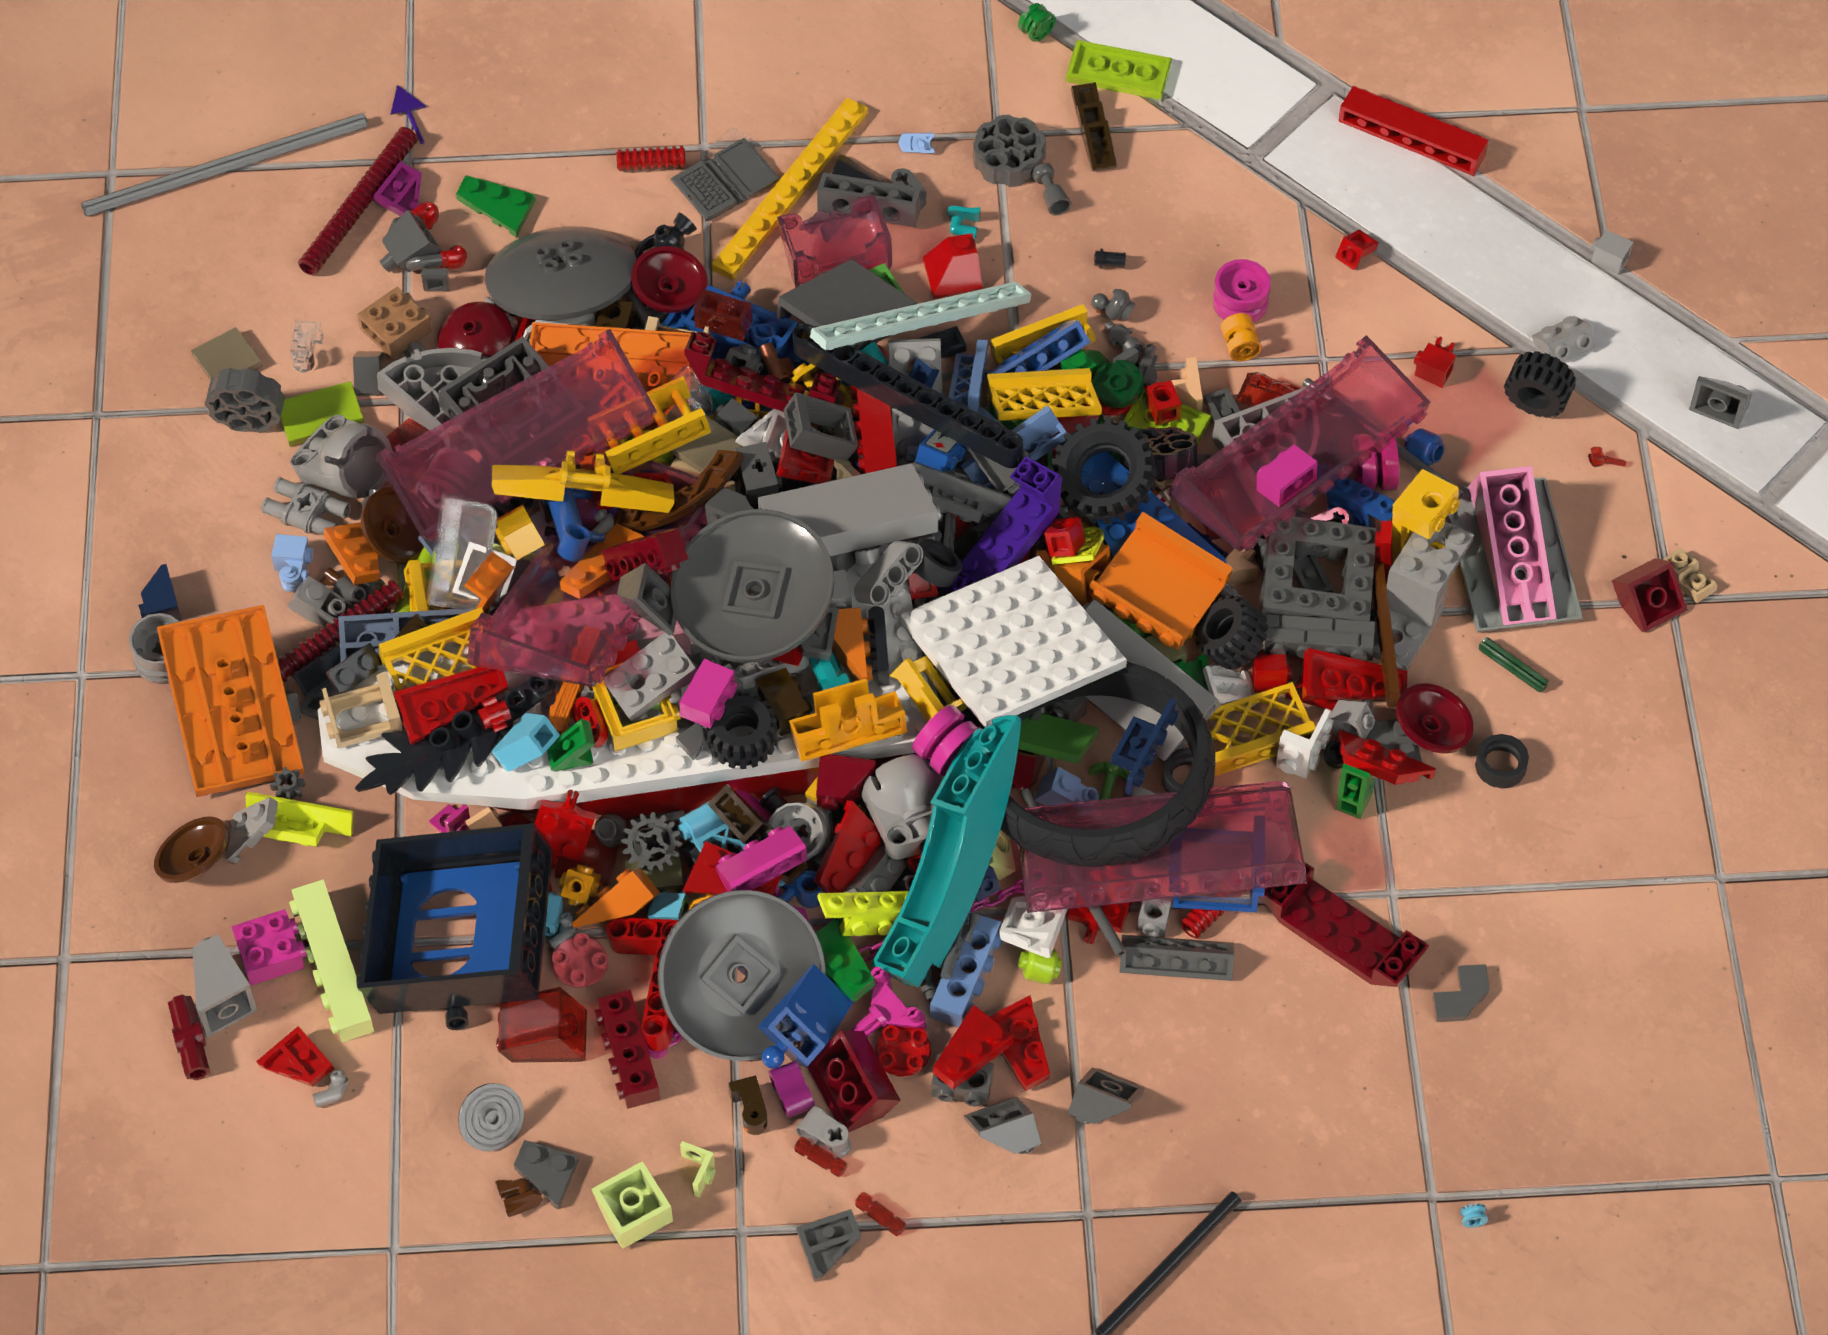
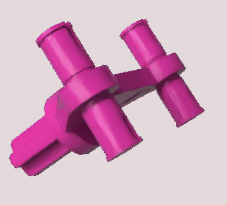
M880 967L873 968L871 974L875 979V986L872 988V1006L868 1008L870 1013L851 1030L864 1031L867 1037L881 1025L883 1028L888 1025L925 1030L927 1023L924 1013L917 1010L916 1007L907 1008L891 990L890 975Z

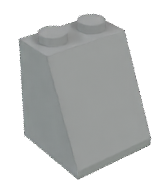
M218 934L211 938H204L194 946L193 963L196 1009L204 1033L208 1038L256 1012L257 1007L250 984Z

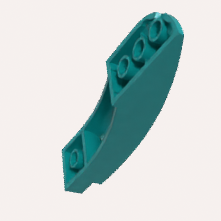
M1006 715L992 719V725L984 729L978 728L960 748L930 802L934 806L929 830L912 885L894 924L871 963L873 967H880L891 978L905 985H913L919 988L931 965L940 968L979 891L998 839L1008 803L1020 737L1021 718L1018 716Z

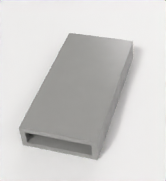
M912 463L758 497V509L775 510L792 515L811 527L823 541L830 556L938 532V521L941 520L939 506L937 504L934 505L930 489L924 487L922 474L916 472Z
M1095 599L1083 606L1084 610L1127 659V662L1149 668L1163 675L1166 679L1171 680L1194 701L1206 721L1221 705L1216 697ZM1102 695L1085 696L1092 705L1124 731H1126L1133 716L1155 725L1161 717L1160 713L1150 707L1132 700ZM1168 725L1166 729L1168 733L1162 746L1158 745L1155 749L1157 751L1156 757L1163 763L1166 762L1172 753L1183 749L1187 745L1185 738L1174 725Z

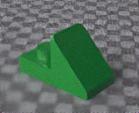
M580 719L549 747L547 754L551 771L556 772L593 763L591 747L595 743L590 721Z

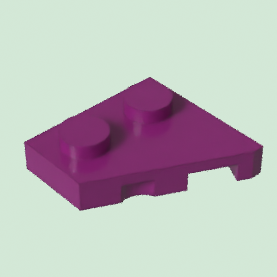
M400 161L375 193L373 201L399 216H402L407 210L415 209L419 202L422 173Z

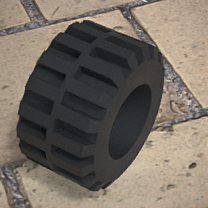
M1529 351L1525 352V354H1520L1516 358L1504 384L1505 394L1509 397L1511 403H1514L1517 408L1524 410L1528 414L1545 418L1556 417L1564 411L1575 388L1576 377L1573 376L1574 372L1568 368L1569 366L1561 362L1559 358L1547 353L1543 354L1538 351L1532 353Z
M1228 595L1226 598L1221 597L1216 603H1212L1197 624L1199 626L1195 630V635L1197 636L1195 642L1203 654L1221 667L1230 670L1232 668L1238 669L1241 665H1247L1250 659H1254L1257 656V652L1264 646L1263 641L1267 638L1265 632L1268 630L1267 619L1262 615L1263 613L1237 595L1235 597L1233 595Z
M735 693L731 699L726 700L724 704L725 710L719 721L715 720L711 729L707 728L708 746L714 758L718 757V761L723 765L727 762L729 767L735 769V766H740V769H747L746 766L748 765L754 768L758 766L759 761L763 763L767 761L768 755L773 754L774 746L777 745L775 713L773 708H769V703L766 700L761 702L759 696L754 695L752 698L749 696V693H743V696H738ZM737 726H749L755 729L753 733L747 736H735L729 733L732 728Z

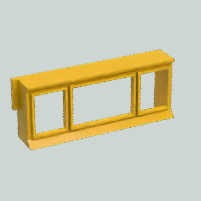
M927 656L914 662L907 658L890 676L899 680L927 722L945 707L921 675L924 671L948 705H954L959 711L968 708L962 699H955L934 669L935 665Z

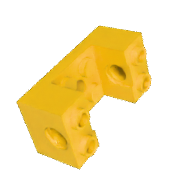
M1424 469L1418 473L1393 504L1391 567L1413 532L1429 540L1435 532H1439L1443 528L1447 515L1454 514L1460 505V500L1458 499L1459 487ZM1440 542L1430 544L1434 549L1444 548V545Z

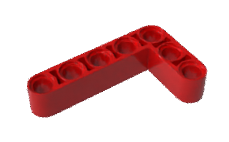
M646 918L612 919L606 925V934L611 949L615 953L655 955L642 1020V1031L649 1049L657 1052L663 1051L671 1044L674 1026L670 1022L661 1002L658 987V967L665 941L678 920Z

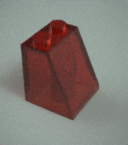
M561 987L539 991V999L500 1003V1012L497 1016L499 1036L496 1040L498 1052L510 1062L586 1061L587 1009Z

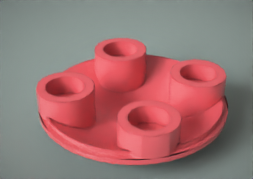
M578 933L557 946L552 954V968L555 975L564 984L572 987L582 988L597 983L604 976L608 967V956L604 947L584 933Z

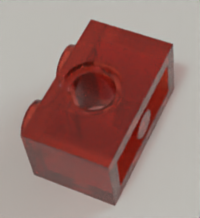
M703 289L694 307L695 327L704 330L706 326L709 327L710 332L744 341L753 322L752 304Z

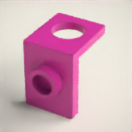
M448 804L431 818L429 822L440 833L467 830L469 827L465 821L470 819L469 808L463 804L456 810ZM447 815H450V816L444 821L445 827H443V826L441 825V823H440V822H441V819H442L443 817L447 816Z

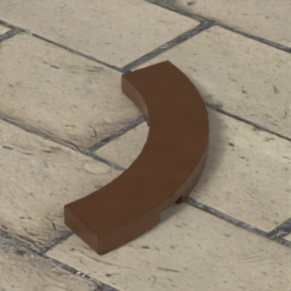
M717 450L709 465L699 475L698 480L689 488L685 486L674 493V505L669 513L619 508L614 517V525L618 523L628 529L639 532L664 526L690 514L709 501L731 479L744 458L742 453L739 451Z

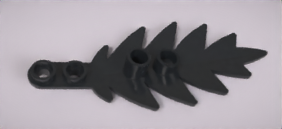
M536 672L519 687L510 690L501 700L505 701L511 719L505 721L507 728L496 733L492 727L484 728L477 711L484 708L482 706H478L470 712H458L454 715L451 723L434 729L429 736L413 745H410L407 733H382L383 739L401 753H383L367 756L365 758L366 761L375 770L365 776L355 789L361 792L386 785L387 793L392 795L414 773L416 788L419 792H422L436 775L442 760L446 780L450 783L460 772L471 747L476 767H481L492 751L499 732H501L502 738H504L512 729L513 721L553 692L555 687L553 678L547 673Z

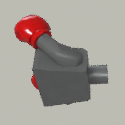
M424 202L415 209L407 210L402 216L393 219L388 233L382 240L389 253L380 260V264L388 272H391L397 265L408 272L437 266L449 270H459L466 262L467 252L461 245H455L449 250L442 251L429 231L438 221V206L432 202Z

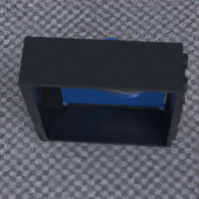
M535 823L376 840V848L372 853L373 873L369 877L370 897L366 901L367 921L363 926L364 945L359 955L361 969L360 974L357 975L356 984L358 990L361 991L379 1014L539 999L553 849ZM446 891L465 892L471 895L477 902L475 905L419 910L430 898ZM477 915L472 947L412 953L417 921ZM470 957L464 966L449 975L428 977L418 973L412 966L415 962Z

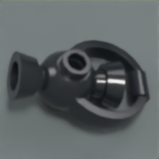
M678 212L673 221L674 226H658L655 234L648 236L638 245L634 252L636 259L654 246L655 248L670 246L684 250V235L691 234L697 230V227L684 214Z

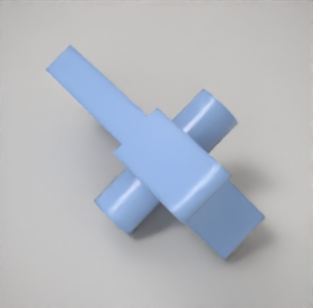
M902 133L899 140L901 151L934 153L935 149L931 145V139L935 133Z

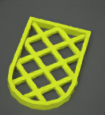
M1097 527L1083 528L1084 536L1087 538H1085L1086 542L1077 552L1079 554L1076 556L1053 557L1051 560L1052 565L1094 560L1104 540L1103 530Z

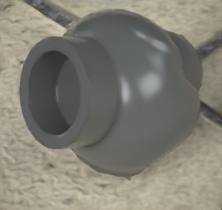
M1114 289L1112 291L1113 297L1110 302L1107 296L1102 293H1097L1092 297L1091 305L1096 310V313L1098 314L1105 310L1106 316L1112 320L1121 318L1126 321L1136 304L1130 300L1128 292L1122 289Z
M607 813L597 819L594 832L601 844L612 848L621 845V839L627 838L628 834L624 832V829L627 828L628 824L621 816Z

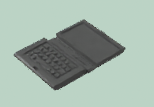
M742 138L714 154V158L705 163L701 160L673 176L670 180L706 221H710L775 184L780 177L745 138Z

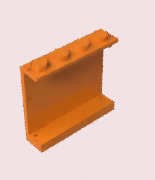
M1142 512L1137 519L1134 531L1097 581H1091L1088 595L1101 605L1111 608L1118 617L1128 619L1136 624L1142 632L1154 635L1166 647H1173L1179 651L1230 580L1233 568Z

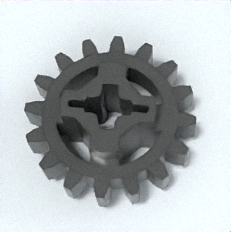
M655 812L651 813L650 819H646L644 814H640L641 821L639 823L632 819L630 821L633 825L632 830L624 829V832L629 835L628 838L621 839L622 843L628 844V848L623 850V854L630 853L632 855L628 862L630 864L635 861L639 862L637 868L640 867L641 869L646 865L649 873H652L653 866H657L660 871H663L662 864L664 862L671 866L673 863L670 857L672 855L679 856V853L674 850L675 846L682 845V842L675 841V837L681 833L680 831H672L671 828L675 824L674 821L666 824V816L662 815L658 820L656 819ZM645 824H655L652 831L646 833L638 831ZM663 829L669 834L670 845L663 842L661 836ZM652 834L656 835V841L664 849L653 847L651 851L647 850V844L639 836L650 838ZM633 839L640 842L642 848L640 856L634 851ZM657 852L666 854L660 860L649 861L651 854Z

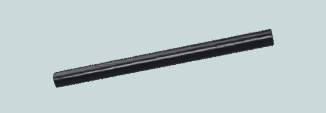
M1231 1191L1095 1329V1333L1097 1335H1111L1241 1202V1198Z

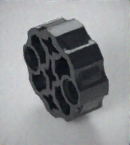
M1150 427L1139 430L1140 435L1143 438L1145 437L1155 459L1157 476H1154V479H1175L1181 475L1192 473L1197 468V437L1193 433L1185 432L1181 428ZM1121 455V465L1129 471V463Z

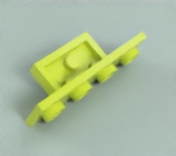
M253 792L246 793V808L269 797L278 801L275 825L263 837L316 847L324 832L352 836L353 811Z
M909 891L819 893L817 898L825 918H843L839 927L842 936H884L889 933Z

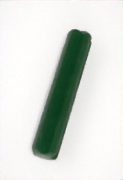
M1485 637L1481 641L1478 648L1479 651L1536 691L1542 692L1546 689L1549 682L1546 677L1490 638Z

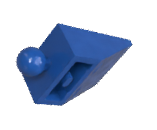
M815 964L810 966L758 1026L776 1045L767 1047L762 1053V1062L770 1069L778 1068L783 1064L784 1053L792 1061H796L798 1066H808L826 1046L854 1003ZM778 1023H780L779 1030L775 1028L778 1025ZM794 1041H799V1049L793 1045Z

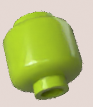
M1055 949L1052 950L1050 958H1045L1027 950V952L1021 953L1018 968L1023 969V977L1026 980L1049 984L1053 979L1058 978L1062 959L1058 957Z

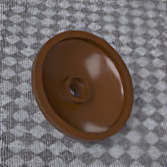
M387 487L376 491L366 500L361 512V527L369 546L380 557L392 563L407 564L409 560H418L424 547L418 537L432 526L425 506L417 497L401 488Z
M201 817L179 827L163 842L154 859L156 874L163 881L182 883L206 873L217 863L226 849L229 838L227 826L219 818Z

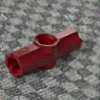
M183 994L178 995L168 1002L174 1027L172 1033L178 1053L181 1055L186 1078L193 1080L203 1079L207 1074L211 1073L204 1048L206 1042L200 1021L198 1022L192 997Z

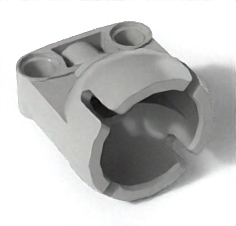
M334 415L306 440L293 455L290 463L302 483L313 484L350 498H364L369 496V489L380 490L389 478L391 467L381 464L380 459L392 461L393 450L389 439L378 428L348 420L343 415Z
M906 755L895 758L877 768L875 772L876 777L868 776L861 789L864 804L885 843L887 855L897 860L923 852L934 806L930 802L942 782L939 774L930 766L929 759L923 760L918 755ZM877 779L881 785V789L878 786ZM900 840L903 843L898 844L894 843L893 841Z

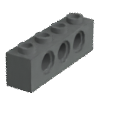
M823 172L817 189V211L916 227L921 210V188Z

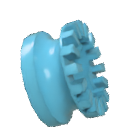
M1474 1203V1206L1469 1204V1206L1462 1207L1460 1209V1215L1464 1217L1462 1225L1468 1228L1485 1225L1488 1222V1216L1484 1214L1486 1206Z

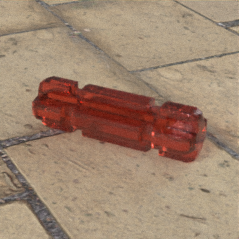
M805 1137L798 1139L794 1146L795 1152L802 1156L807 1155L808 1160L825 1170L830 1169V1173L837 1177H841L847 1169L846 1161L839 1157L835 1159L834 1154L817 1144L812 1145V1141Z
M862 1192L855 1200L857 1208L863 1212L867 1211L869 1217L884 1228L888 1227V1231L893 1235L899 1236L906 1228L904 1220L898 1216L894 1217L893 1212L877 1200L873 1201V1197L866 1192Z

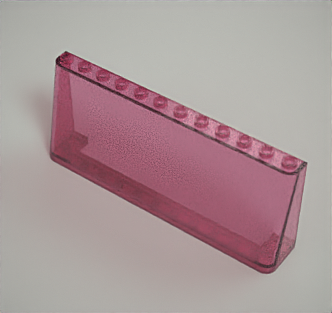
M603 444L596 454H604L605 464L610 466L605 451L611 448ZM596 454L592 460L591 470H594ZM652 460L621 473L622 475L632 476L634 473H667L674 486V493L685 486L689 488L699 478L698 476ZM592 498L576 499L582 524L589 531H592L599 524L594 519V515L599 510L596 509ZM705 504L674 522L637 533L648 536L678 528L684 547H686L690 540L701 531L702 526H707ZM613 507L606 511L611 513L614 519L619 508ZM555 528L544 543L545 545L535 555L493 616L482 612L470 628L468 664L476 667L595 687L597 683H602L606 669L614 665L619 650L623 651L625 649L629 635L635 634L639 620L643 617L635 613L627 604L620 600L617 595L620 580L612 581L610 579L581 599L561 590L560 580L579 561H568L559 555L557 548L560 541ZM597 542L588 543L584 556L597 544ZM672 571L661 573L659 576L668 584Z

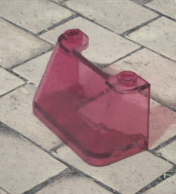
M875 194L856 199L851 205V214L808 224H804L801 216L795 213L777 217L778 228L795 287L818 277L850 259L867 270L885 263L888 269L892 267L891 235Z

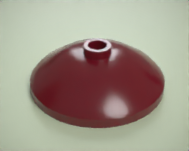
M670 246L656 247L644 252L634 263L631 273L632 287L639 299L649 307L666 313H680L692 309L708 284L707 273L701 262L691 253Z
M482 301L470 302L459 306L444 319L438 332V349H469L482 352L483 356L491 357L511 344L513 337L512 325L506 313L498 306Z
M1428 683L1413 685L1402 693L1396 705V715L1400 727L1415 744L1426 750L1442 754L1454 753L1464 748L1473 735L1474 723L1469 709L1457 695L1441 686Z

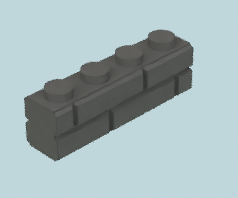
M1267 614L1266 624L1268 625V630L1266 631L1267 638L1265 640L1264 653L1297 655L1304 659V652L1307 648H1312L1363 661L1373 659L1375 622Z

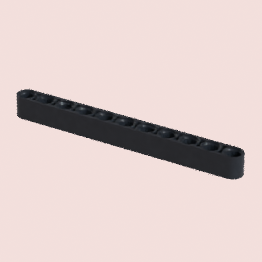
M799 324L793 329L794 353L799 358L1006 468H1017L1024 459L1023 439L1019 434L850 345L837 347L832 350H824L810 337L812 328H815L810 324Z

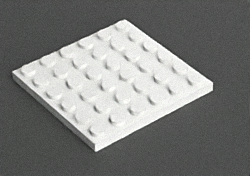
M1040 556L900 614V623L985 728L992 725V719L1006 715L1016 716L1121 670L1126 667L1127 659Z

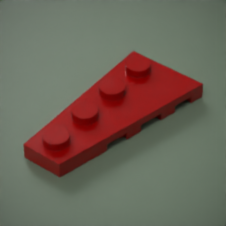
M1307 648L1304 652L1302 700L1386 699L1382 665L1312 648ZM1397 669L1400 698L1407 689L1408 671Z
M497 661L394 692L395 702L410 745L429 736L434 729L451 723L454 715L458 712H470L482 705V701L493 696L496 697L508 690V683L501 663Z

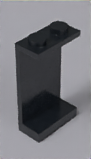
M371 643L366 644L342 662L340 647L334 646L292 676L306 698L324 697L323 688H326L328 697L348 692L384 666Z

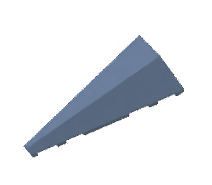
M474 608L338 616L341 662L368 643L372 644L379 656V644L394 639L415 614H419L426 622L433 625L472 611Z

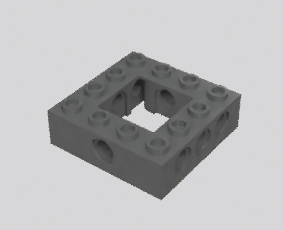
M524 336L438 390L439 406L491 468L492 465H525L562 441L586 417V409ZM519 384L539 407L540 411L536 413L534 418L523 425L518 424L511 431L510 441L500 429L498 421L494 422L485 411L484 405L514 385Z
M1271 513L1265 535L1259 611L1263 613L1262 615L1266 619L1267 614L1370 621L1377 528ZM1346 553L1345 565L1342 570L1344 586L1341 594L1292 587L1295 554L1302 557L1307 555L1325 557L1327 560L1337 561Z

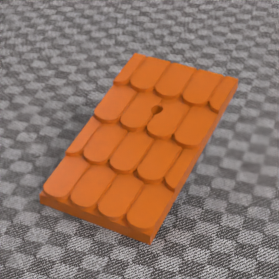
M532 323L530 345L583 407L610 393L624 379L643 391L648 392L683 376L690 395L692 393L694 371L684 354L691 333ZM524 390L519 422L522 424L534 418L536 413L540 411L539 407ZM688 398L686 401L690 405V398ZM674 405L662 410L665 416ZM653 415L638 421L643 431L654 430L658 426Z
M259 605L158 626L157 632L196 797L275 781L273 773L279 774L281 771H284V767H287L292 772L298 769L300 775L304 774L303 763L265 606Z

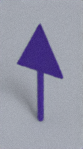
M397 85L391 115L406 112L420 144H423L424 139L411 111L426 108V105Z

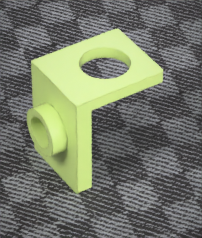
M682 1141L680 1144L681 1156L702 1164L693 1182L694 1196L700 1198L705 1185H710L715 1175L714 1153ZM689 1151L695 1152L699 1154L701 1157L696 1156L690 1153Z

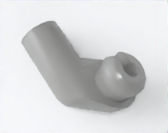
M605 509L599 510L594 515V519L599 524L592 531L606 535L614 526L613 515Z
M570 912L563 913L559 917V922L561 923L560 933L547 941L553 952L558 945L577 934L578 927L574 928L571 924L576 918Z
M336 1070L332 1072L328 1089L312 1094L317 1108L339 1101L343 1097L348 1086V1078L345 1077L343 1071Z

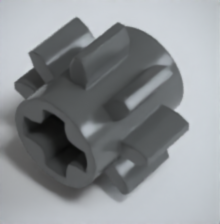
M284 767V771H281L279 774L273 773L276 782L270 783L272 791H277L276 797L291 800L296 796L302 797L299 788L305 786L304 779H298L300 776L298 769L292 772L287 767Z

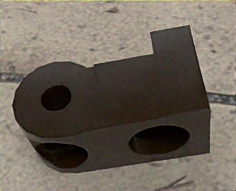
M756 1075L729 1082L732 1103L740 1101L743 1110L744 1130L751 1135L763 1133L768 1125L767 1110Z

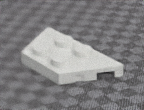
M773 409L751 428L743 432L735 442L741 446L767 442L769 452L774 451L775 458H780L786 431L784 412Z
M1062 887L1063 893L1047 896V892L1042 891L1030 896L1024 895L1012 898L1000 928V939L1045 958H1050L1072 898V887Z

